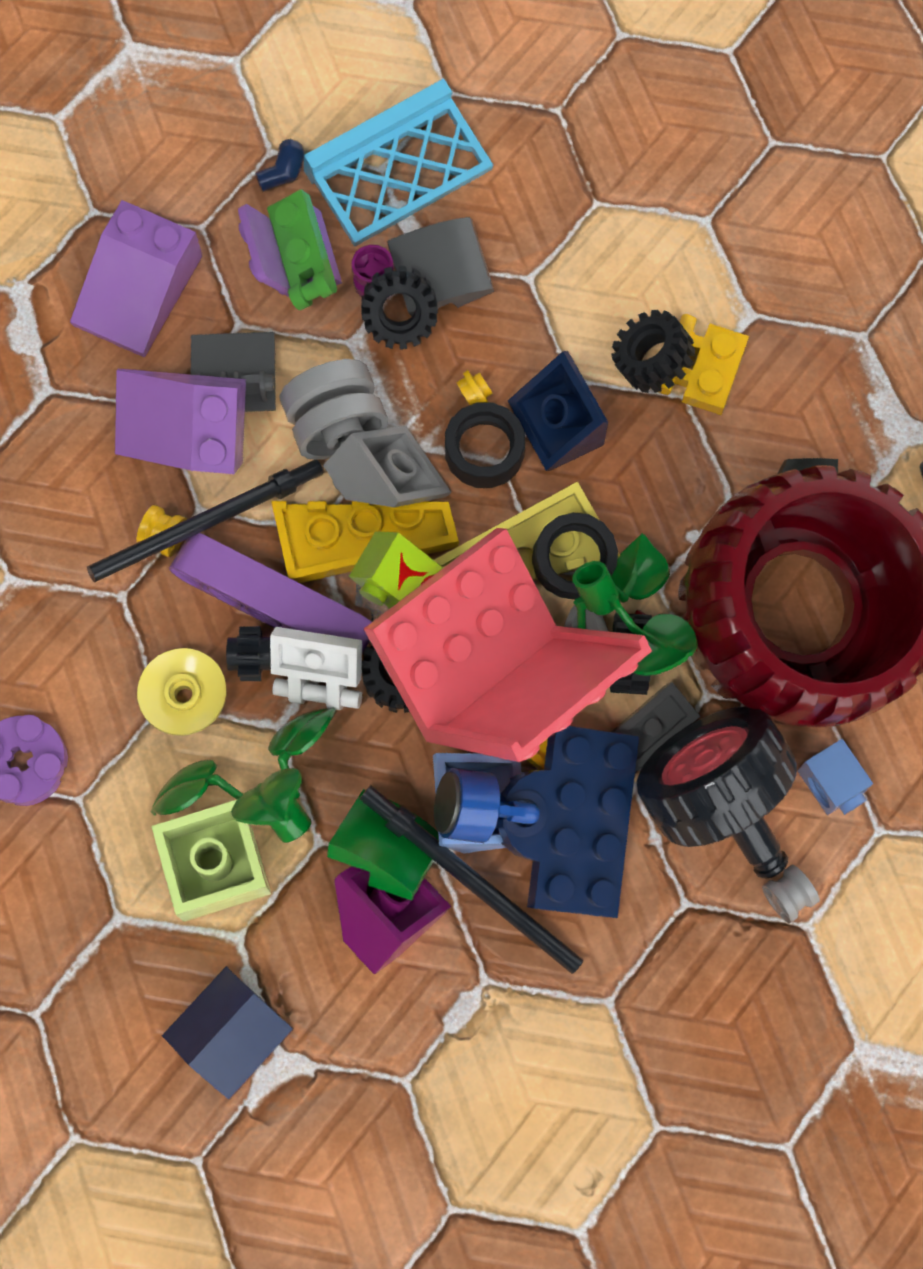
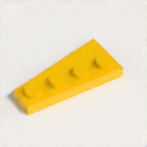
M271 501L288 578L298 583L351 572L375 531L399 532L426 555L459 546L449 502H419L399 507L370 505L369 503L352 501V505L326 504V501H308V504H287V501Z

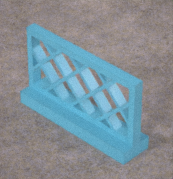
M444 78L304 155V172L311 184H316L354 247L493 169V163L452 100V90ZM448 113L456 126L454 138L430 132L433 121ZM427 125L426 131L420 130V128ZM459 133L465 141L458 140ZM405 136L423 139L420 156L415 157L396 152L398 141ZM428 141L451 147L447 165L424 159ZM393 144L391 150L385 149L387 146ZM455 149L472 152L479 164L469 170L451 166ZM371 155L388 158L385 177L361 171L364 159ZM394 160L417 166L413 184L389 178ZM358 163L357 169L349 168ZM421 167L445 173L442 185L434 190L418 186ZM337 174L353 177L354 181L350 196L332 192L326 180ZM449 175L457 176L448 181ZM359 179L382 185L378 203L355 198ZM387 187L410 192L408 204L400 209L382 205ZM415 194L422 195L413 201ZM340 203L347 204L346 212ZM352 206L374 211L373 224L357 232L349 219ZM380 213L387 215L379 220Z

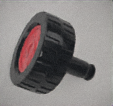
M743 706L729 708L708 715L673 735L645 762L637 778V793L652 820L669 841L680 846L696 847L719 842L732 836L747 861L754 866L756 875L765 879L778 875L788 864V856L784 851L780 850V843L765 821L764 816L772 811L791 789L796 778L797 764L786 740L766 712Z

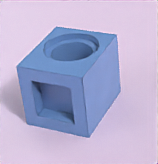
M843 738L805 761L797 770L827 816L839 808L845 815L866 802L867 799L863 793L873 785V782Z

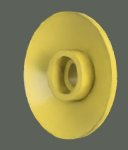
M188 648L169 650L154 658L142 672L137 687L138 704L147 721L156 729L177 736L195 734L210 726L220 715L227 696L226 681L218 664L203 652ZM181 690H191L192 697L189 701L184 703L177 701V694Z

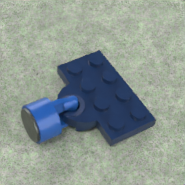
M568 726L560 732L553 733L548 738L544 770H528L509 778L510 783L501 793L498 780L494 774L452 768L443 775L436 791L434 802L436 829L445 839L485 843L490 839L495 827H497L503 840L502 845L514 855L533 861L527 903L528 908L618 918L639 736Z

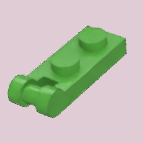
M300 189L267 207L290 286L288 294L295 308L301 311L311 306L313 299L319 296L327 298L336 293L337 285L310 195ZM313 276V281L308 283L307 279Z

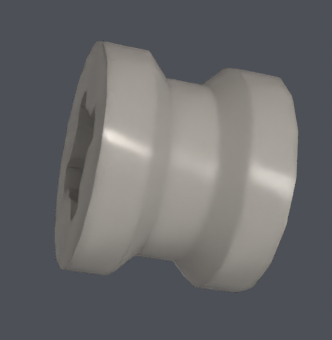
M790 865L783 871V877L778 881L770 880L762 886L764 895L770 905L787 923L797 919L798 913L802 908L813 907L820 902L819 895L813 884L795 865Z

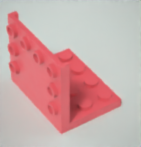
M506 528L494 529L364 628L365 633L426 742L516 762L524 761L534 756L539 751L541 743L553 733L560 732L571 725L573 717L587 705L601 700L605 696L608 687L619 678L633 673L638 668V662L652 652L644 635L556 626Z

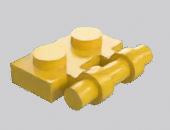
M682 314L679 322L691 336L694 342L692 346L695 348V354L698 356L693 370L683 367L682 370L686 375L681 380L675 376L672 381L674 384L686 387L682 403L722 415L749 336L709 323L705 337H702L693 332L697 319L692 315ZM661 384L662 391L659 393L664 395L671 394L673 386L668 389L665 384Z

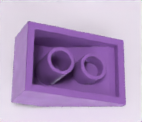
M121 200L100 237L70 320L71 325L145 358L202 258L196 232Z
M117 369L115 454L190 471L235 474L243 463L246 379Z

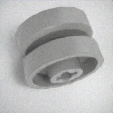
M342 359L312 367L293 378L284 386L279 397L288 422L295 425L292 431L301 456L317 460L329 459L351 433L385 429L388 426V417L381 399L373 394L375 387L368 367L360 360Z

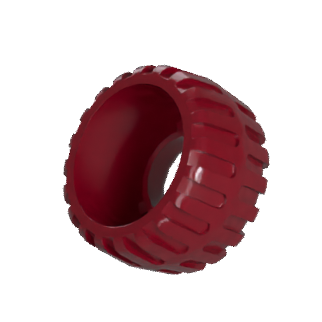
M819 465L799 471L794 469L762 479L732 496L718 509L688 552L685 565L689 568L680 580L678 599L686 601V612L681 618L690 624L697 637V651L691 656L699 671L708 669L717 679L711 686L724 699L740 701V707L747 706L748 708L763 710L777 724L829 727L857 721L877 712L910 691L917 684L916 677L923 673V514L918 508L907 511L899 503L904 496L901 492L887 483L877 487L870 485L871 475L859 470L849 469L837 473L834 466ZM796 554L814 559L830 571L841 589L844 605L841 630L831 645L817 654L802 656L783 651L765 637L755 620L751 600L755 580L766 563L777 556Z

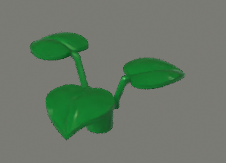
M643 533L620 554V557L617 559V567L612 576L606 565L600 561L585 563L573 574L572 580L580 595L579 598L574 600V605L577 608L578 628L586 629V610L594 612L596 615H606L615 610L633 634L645 636L652 652L638 662V668L633 673L649 676L671 670L684 663L689 656H692L698 645L694 630L683 618L672 614H659L652 617L644 628L641 629L635 624L620 603L627 602L629 597L641 600L652 596L664 586L670 575V568L665 557Z
M335 708L314 710L302 714L282 726L274 735L268 747L269 752L273 756L279 755L278 763L281 770L270 775L263 783L258 784L257 787L243 794L219 775L213 774L217 768L213 760L198 761L181 769L168 780L159 792L151 813L155 816L156 813L168 815L182 811L196 802L204 794L208 786L216 785L237 800L231 810V815L236 821L251 825H270L284 843L298 839L309 829L312 821L297 801L301 795L298 790L302 782V774L298 769L289 768L288 761L291 755L296 756L304 753L321 737L337 711Z

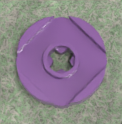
M34 715L13 716L1 720L0 800L18 806H30L42 802L57 790L61 783L60 779L64 774V768H67L68 753L65 743L52 726ZM20 750L23 753L32 752L33 755L27 761L29 768L25 771H21L17 766L11 768L10 765L14 759V754Z

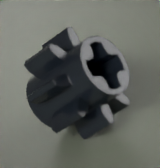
M240 626L239 636L228 637L226 646L228 671H238L240 681H262L263 670H271L270 637H263L261 626Z

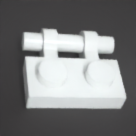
M276 627L270 635L271 674L288 677V680L280 678L274 680L273 695L288 697L289 702L304 704L306 700L325 703L327 708H335V710H342L343 707L360 708L362 692L348 690L346 686L356 688L361 681L362 640ZM308 680L324 682L326 686L311 684Z

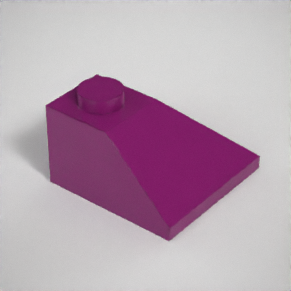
M351 866L341 872L334 880L342 937L347 946L375 975L408 949L451 908V905L425 878L413 899L409 900L368 886L370 872Z

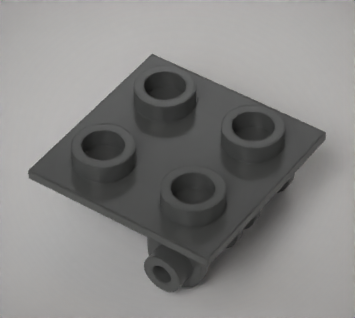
M275 332L191 335V375L246 379L245 412L276 411Z

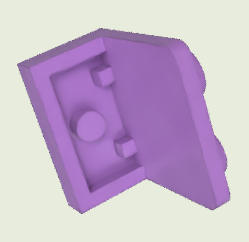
M248 204L239 207L238 213L241 220L239 231L249 248L251 255L249 266L252 274L259 282H263L277 290L280 294L289 297L288 289L290 286L270 218ZM313 206L336 285L342 283L322 213ZM313 276L307 279L308 283L313 281Z

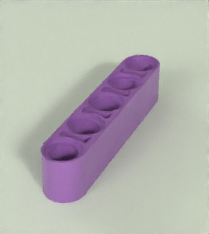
M198 533L186 539L169 567V570L182 581L273 628L282 627L362 640V654L370 641L364 631V628L371 623L366 617L204 534Z

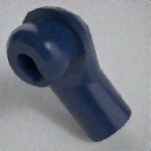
M294 139L282 141L278 148L279 153L275 166L255 172L262 192L297 179L305 155L302 144Z

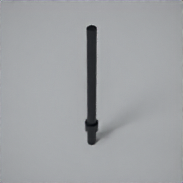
M314 459L291 471L283 469L268 477L267 482L87 566L88 574L93 582H97L274 497L282 499L295 493L297 486L322 475V466L317 459Z
M372 785L366 789L359 800L387 822L385 824L387 829L398 838L402 835L571 974H574L583 963L581 957L447 847L439 846V841L414 821L416 816L403 805L398 808Z

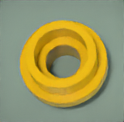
M469 370L463 372L464 377L457 381L456 384L470 405L474 403H489L486 398L492 395L493 392L480 372L474 376L471 375Z

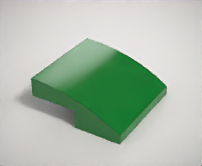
M363 789L329 842L327 857L369 871L368 886L412 900L434 860L403 835L398 838L385 827L387 822L359 800L366 791ZM391 801V802L394 803L398 808L401 806V805L395 803L394 801ZM414 814L416 816L414 821L439 841L438 831L421 817Z

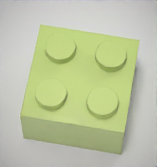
M237 800L151 826L176 916L183 922L271 894L252 825L240 823L231 815L232 807Z

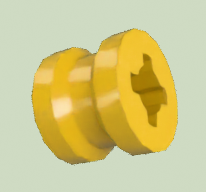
M152 505L141 520L136 542L138 543L187 520V518L180 515L169 516L165 514L162 507ZM182 541L160 551V553L166 557H172L179 549Z

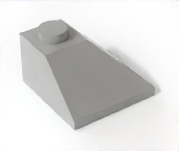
M406 426L351 433L323 465L332 478L334 486L342 493L346 500L399 507L445 498L451 493Z

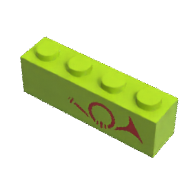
M375 531L348 577L362 587L359 592L363 597L374 604L385 605L390 609L442 570L443 567L399 532Z

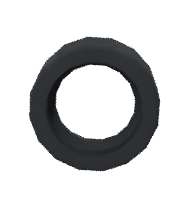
M474 403L462 408L451 418L445 431V459L450 471L462 483L475 488H494L507 483L518 473L524 459L525 432L519 419L508 408L495 403ZM477 425H492L500 428L506 433L510 441V450L507 457L501 463L491 467H479L467 462L460 451V440L463 433Z
M573 512L556 517L544 527L533 546L532 565L536 578L547 591L560 598L577 599L580 595L573 581H567L558 576L551 566L549 559L550 547L558 536L570 531L583 532L590 536L598 545L600 562L606 565L611 576L617 567L618 548L614 535L604 522L589 514Z

